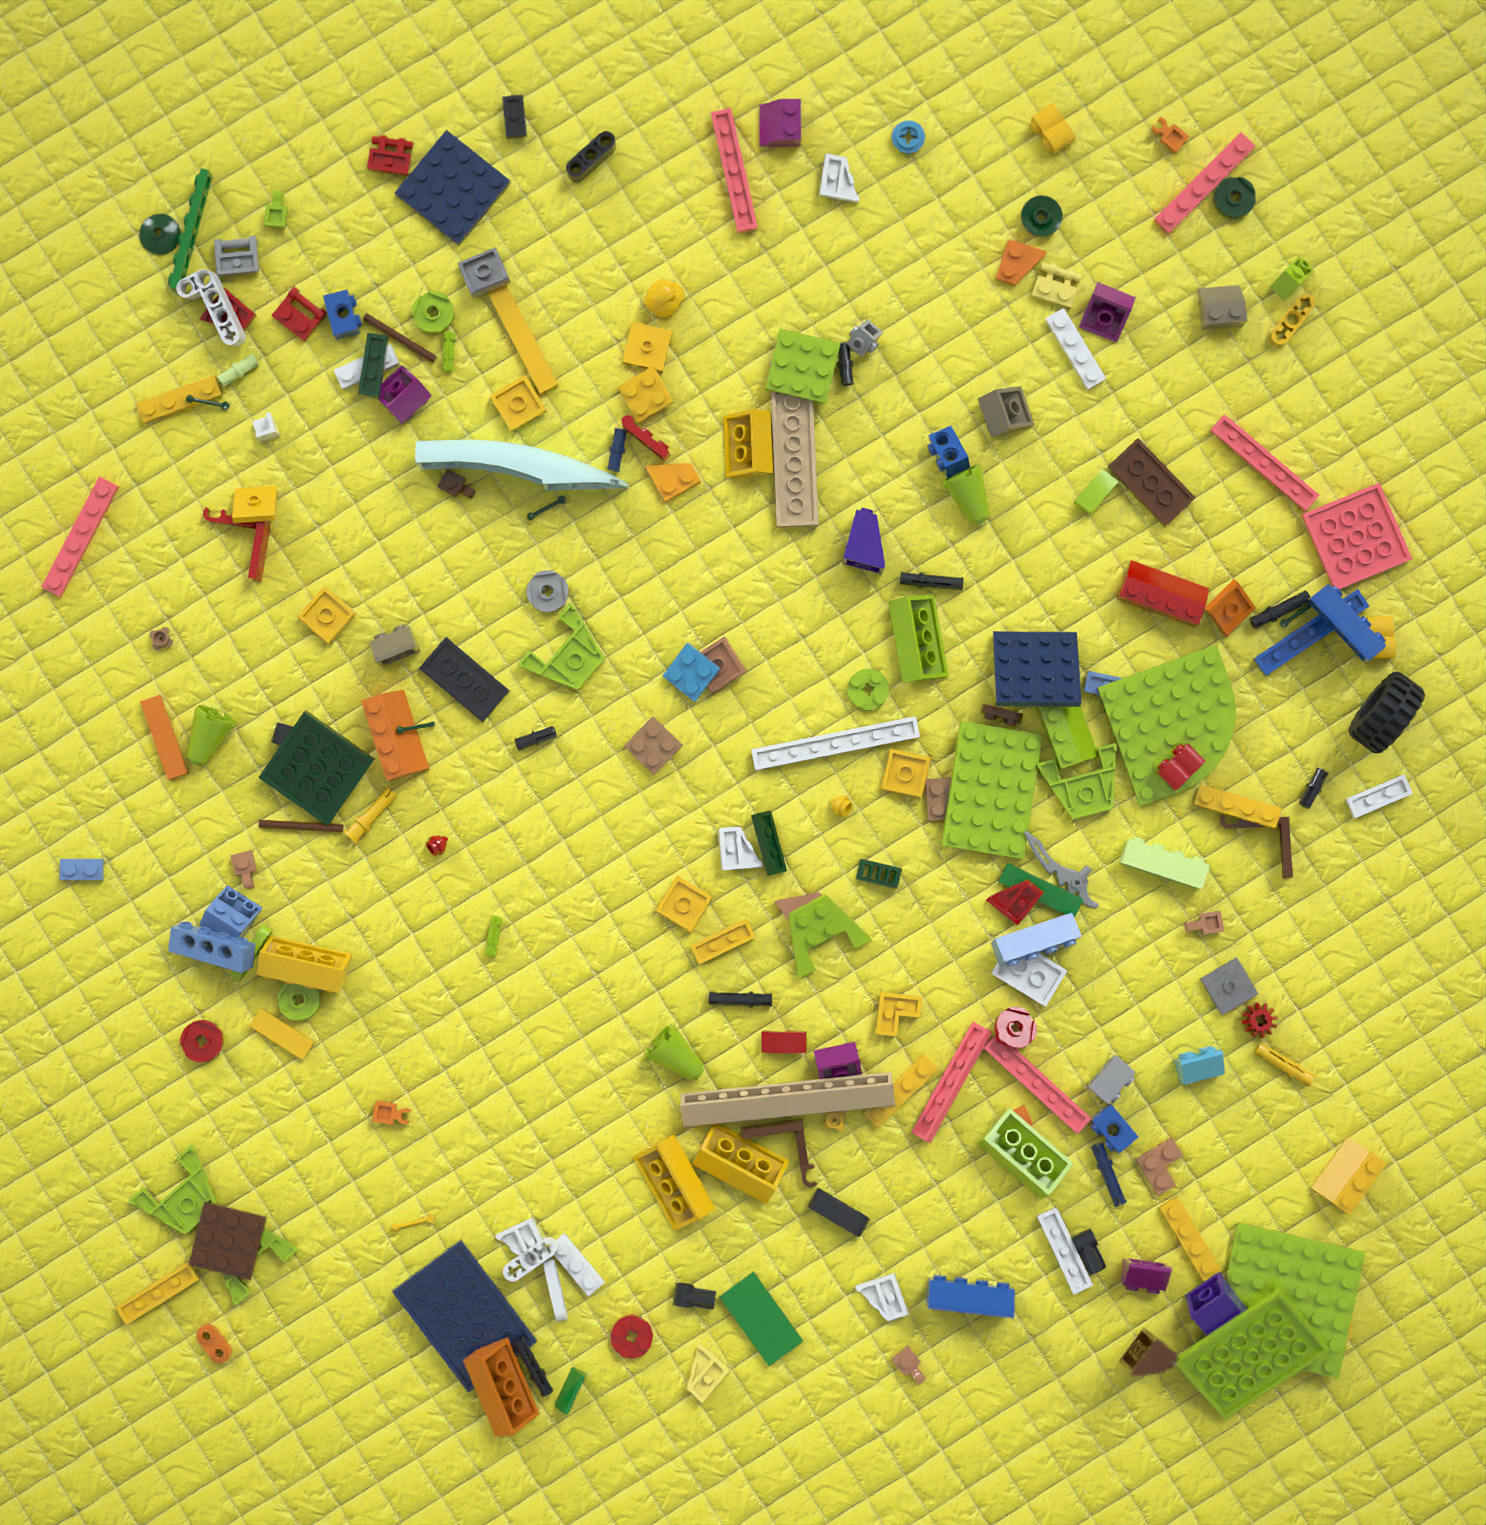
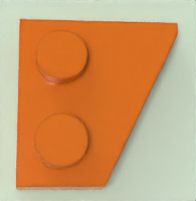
M1009 239L995 280L1016 286L1045 257L1047 251Z

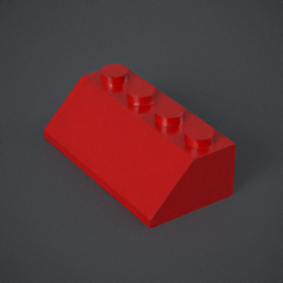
M1130 560L1117 600L1186 625L1197 627L1206 607L1210 588Z

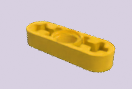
M1305 293L1295 300L1270 333V341L1274 346L1281 347L1289 341L1314 308L1315 300L1313 296ZM1308 300L1307 305L1309 307L1306 306L1301 313L1297 311L1302 305L1301 301ZM1295 315L1298 323L1296 325L1288 324L1287 316ZM1283 328H1286L1287 331L1283 335L1285 340L1280 339L1278 341L1275 332L1279 334Z

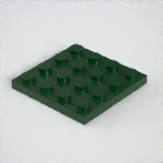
M305 710L258 778L328 826L375 758Z

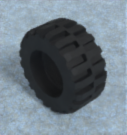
M1401 672L1390 673L1377 685L1356 713L1349 727L1350 736L1372 753L1379 754L1387 750L1400 737L1420 709L1425 699L1423 688Z

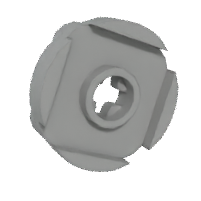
M551 570L536 573L527 585L529 602L535 609L541 612L551 613L559 610L566 604L569 596L566 580ZM545 586H549L550 589H554V592L550 594V597H547L546 594H542V591L545 590Z

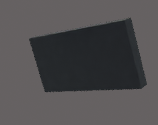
M447 637L444 638L419 668L482 722L488 718L510 692L509 689Z

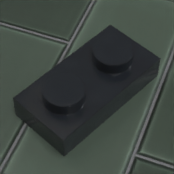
M523 94L502 96L506 138L527 137Z

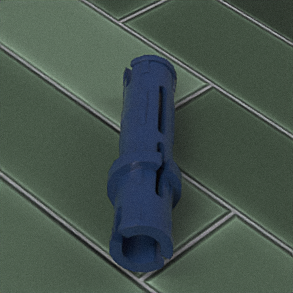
M1103 1142L1098 1143L1097 1146L1096 1144L1091 1146L1090 1148L1097 1161L1096 1167L1101 1171L1114 1207L1119 1206L1120 1203L1121 1205L1126 1203L1127 1201L1112 1168V1159L1108 1158Z

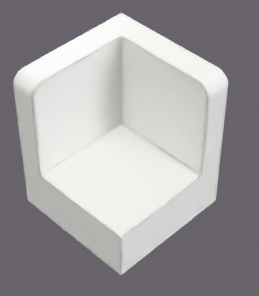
M270 412L266 413L267 417L253 421L256 431L255 436L259 442L280 436L274 416Z

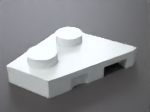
M825 154L819 196L858 203L859 196L856 194L853 185L854 180L849 172L846 157Z
M741 827L718 829L722 870L763 867L761 860L756 856Z
M533 1217L495 1235L499 1241L502 1240L510 1247L511 1251L518 1255L543 1239ZM546 1244L538 1251L540 1255L548 1250ZM528 1253L525 1256V1261L527 1264L533 1265L536 1262V1258L533 1254Z
M895 1273L855 1286L856 1290L861 1292L887 1321L908 1315L909 1312Z

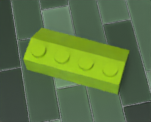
M934 595L905 596L888 601L903 683H916L949 677Z
M1036 707L1059 770L1098 757L1081 707Z
M1010 1108L998 1118L977 1143L1041 1200L1053 1192L1074 1164Z

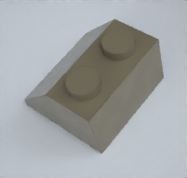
M1240 285L1198 288L1202 330L1244 326L1247 322L1245 298Z
M1021 386L996 389L978 398L991 438L1004 436L1034 425Z
M401 625L394 628V632L390 634L381 633L374 636V640L370 641L377 664L383 667L420 652L413 631L409 626Z

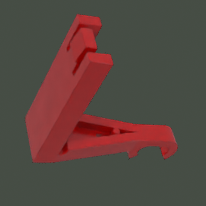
M205 507L203 516L211 523L256 529L248 578L253 579V581L262 582L271 523L268 521L233 523L232 516L227 515L224 509L220 511L221 516L219 518H212L209 516L210 509Z

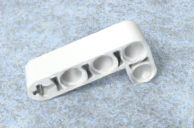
M202 269L178 282L176 289L181 297L194 300L202 296L219 335L225 344L235 347L244 344L246 339L244 330L217 274ZM209 275L210 282L205 285L204 278ZM191 284L192 291L187 294L186 287ZM215 294H218L219 300L216 304H214L213 296ZM224 313H227L228 319L223 323L221 317ZM233 333H236L234 340H231Z

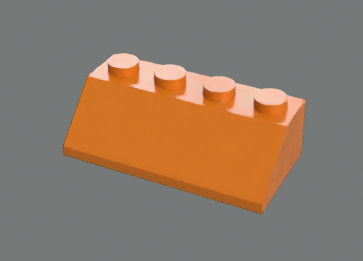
M404 689L361 700L386 780L391 782L430 769L417 729L404 731L402 734L396 732L398 726L408 727L415 725Z
M508 1338L477 1349L463 1360L495 1437L513 1436L540 1414Z

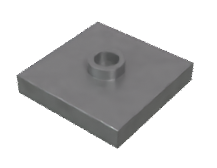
M496 247L458 263L472 299L511 283Z
M1237 957L1200 978L1221 1015L1258 995L1257 990Z

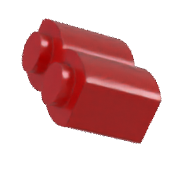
M1188 743L1184 745L1178 744L1172 750L1174 755L1169 760L1165 758L1157 766L1159 770L1156 774L1173 791L1178 790L1205 763V760Z

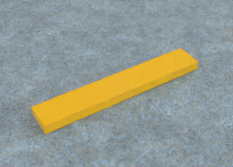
M507 285L487 292L540 395L559 386Z

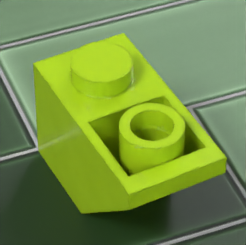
M1298 257L1275 280L1270 288L1285 301L1314 270L1306 260Z

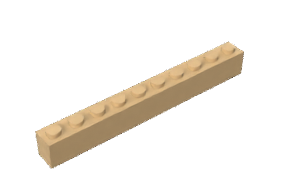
M892 1072L681 1093L680 1106L684 1127H695L725 1122L888 1107L895 1105Z

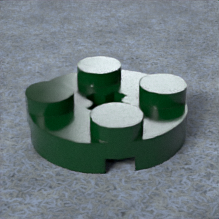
M1243 177L1225 178L1215 190L1213 203L1220 214L1231 220H1236L1246 216L1254 207L1256 201L1255 188L1250 181ZM1230 194H1239V202H1232Z

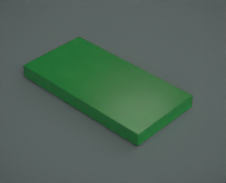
M754 1271L719 1296L768 1366H771L803 1342L801 1336Z

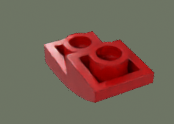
M764 1030L761 1032V1052L806 1053L807 1031Z

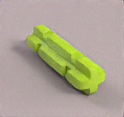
M445 331L443 335L445 342H443L442 359L444 362H442V370L444 372H453L454 364L452 361H454L455 344L453 342L455 341V333L453 331Z
M493 915L490 919L491 927H489L486 943L488 947L485 949V955L489 957H495L497 954L496 945L498 946L501 931L499 927L502 925V917Z

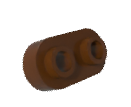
M986 704L982 705L980 712L984 714L983 718L992 721H996V718L1003 719L1004 724L1011 726L1021 723L1023 714Z

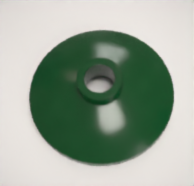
M1039 195L1029 199L1021 211V221L1024 228L1035 236L1045 237L1053 234L1062 222L1063 215L1060 205L1048 196ZM1043 215L1045 220L1039 221L1037 216Z
M154 214L142 223L139 237L147 251L156 255H164L172 252L178 246L181 230L176 220L171 216ZM156 230H162L160 235H155Z

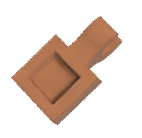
M249 850L230 855L235 876L242 875L244 888L255 887L251 872L257 871L253 851Z
M1221 911L1198 914L1199 921L1184 923L1185 931L1201 929L1202 935L1224 931Z
M908 1345L891 1358L904 1376L910 1372L918 1384L926 1380L925 1376L917 1368L921 1361Z

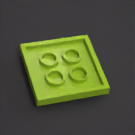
M780 329L765 390L826 404L841 343Z

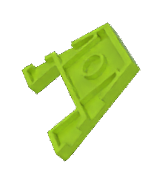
M570 603L558 618L574 630L573 634L547 664L529 650L517 665L550 680L579 690L602 664L605 657L573 604Z
M1116 743L1097 748L1102 766L1101 770L1061 780L1055 759L1037 763L1038 770L1072 820L1113 809Z
M826 894L788 913L796 973L799 979L816 970L807 950L841 932L846 931L855 949L872 941L870 936Z
M190 1145L176 1157L190 1173V1176L160 1203L153 1198L145 1187L129 1200L134 1206H138L146 1213L152 1214L185 1235L199 1224L204 1202L218 1204L193 1145Z
M265 1228L258 1256L270 1247L283 1262H286L299 1248ZM222 1273L225 1284L231 1293L233 1303L238 1305L251 1293V1290L239 1277Z

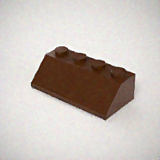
M1143 1327L1119 1362L1133 1377L1165 1373L1167 1369L1171 1370L1177 1362V1354L1161 1339Z

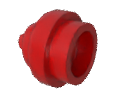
M439 835L429 837V841L426 842L429 852L433 856L442 855L446 850L448 838Z

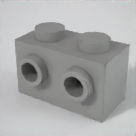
M1113 1054L1086 1087L1106 1104L1114 1103L1120 1097L1121 1093L1119 1091L1123 1086L1128 1087L1135 1079L1133 1076L1135 1071L1117 1055Z

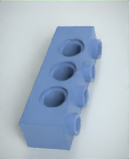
M183 921L171 927L168 951L242 973L253 968L255 943L248 942L246 938H234L229 936L228 933L213 932L208 927H196L191 922Z

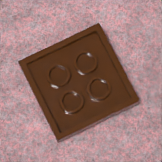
M204 1202L189 1265L251 1280L268 1216Z

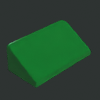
M575 1367L571 1368L555 1402V1407L565 1415L569 1414L587 1375Z

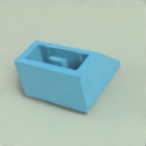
M1207 1046L1200 1048L1199 1053L1196 1054L1191 1051L1178 1054L1179 1058L1174 1059L1180 1084L1183 1085L1225 1074L1222 1050L1215 1049V1047Z

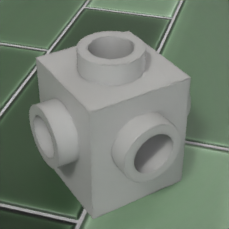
M867 319L860 326L856 325L849 333L851 338L846 344L855 353L863 357L867 352L871 354L878 347L877 341L883 332Z

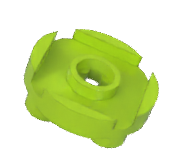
M430 291L415 300L412 307V315L419 329L429 334H440L445 332L452 324L454 309L446 295ZM437 308L436 311L439 314L431 318L428 310Z
M874 669L859 670L851 677L848 683V698L853 705L861 710H876L888 697V681L881 672ZM865 684L874 687V691H871L869 696H867L866 692H862Z
M285 983L278 992L279 1009L285 1017L291 1020H306L312 1017L319 1009L321 994L317 988L308 989L304 985ZM302 994L304 1003L296 1005L294 996Z

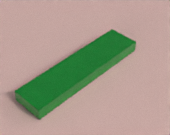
M1007 862L998 882L1011 887L1028 879L1044 892L1039 898V902L1066 915L1072 913L1075 918L1084 900L1083 898Z

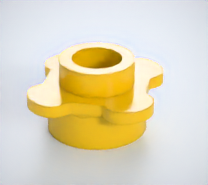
M825 1112L826 1121L823 1124L824 1128L842 1131L844 1129L843 1118L846 1116L845 1112Z

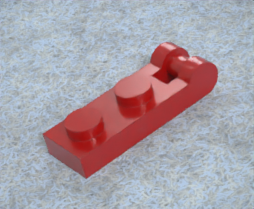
M625 415L622 418L621 422L624 430H627L629 434L663 461L669 458V447L663 441H655L652 438L653 434L645 427L640 429L635 425L632 416Z

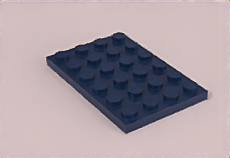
M462 1239L392 1290V1293L468 1393L475 1387L463 1360L477 1349L508 1338L517 1357L519 1354L512 1344L515 1338L523 1335L529 1347L537 1342V1338Z

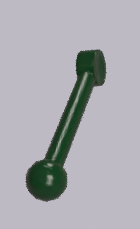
M192 395L186 396L188 403L198 402L218 406L222 410L229 408V403L226 401L219 403L194 398Z
M561 495L553 503L534 513H528L527 519L533 520L535 516L558 504H564L566 502L565 496Z
M1308 604L1289 618L1282 619L1280 625L1287 627L1290 621L1312 606Z
M435 721L408 727L398 726L396 732L402 734L404 731L429 728L436 725Z

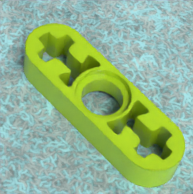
M264 924L251 941V943H255L253 962L273 932L272 929ZM232 970L230 976L240 982L248 970L242 973Z

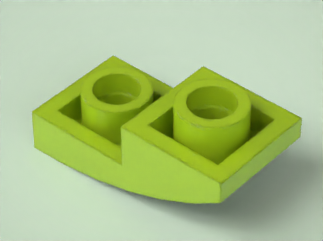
M1102 469L1074 503L1091 515L1117 487L1119 481Z

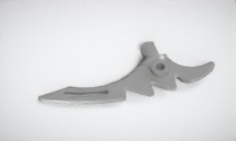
M1025 831L1024 834L1044 869L1049 874L1056 871L1059 886L1067 883L1069 892L1073 894L1078 892V896L1084 899L1082 904L1090 908H1097L1099 905L1089 897L1087 892L1089 880L1086 877L1092 869L1085 865L1078 872L1077 870L1061 866L1048 855L1042 842L1028 831ZM1035 842H1036L1037 845L1039 846V848H1040L1041 852L1043 853V855L1045 856V858L1049 861V864H1047V863L1045 862V860L1042 858V856H1041L1040 853L1038 852V850H1037V848H1036V846H1035V844H1034Z

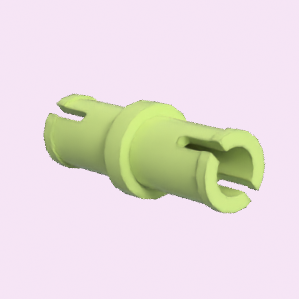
M251 353L237 364L233 363L231 368L217 375L222 385L226 387V385L237 378H243L246 372L258 366L259 363Z

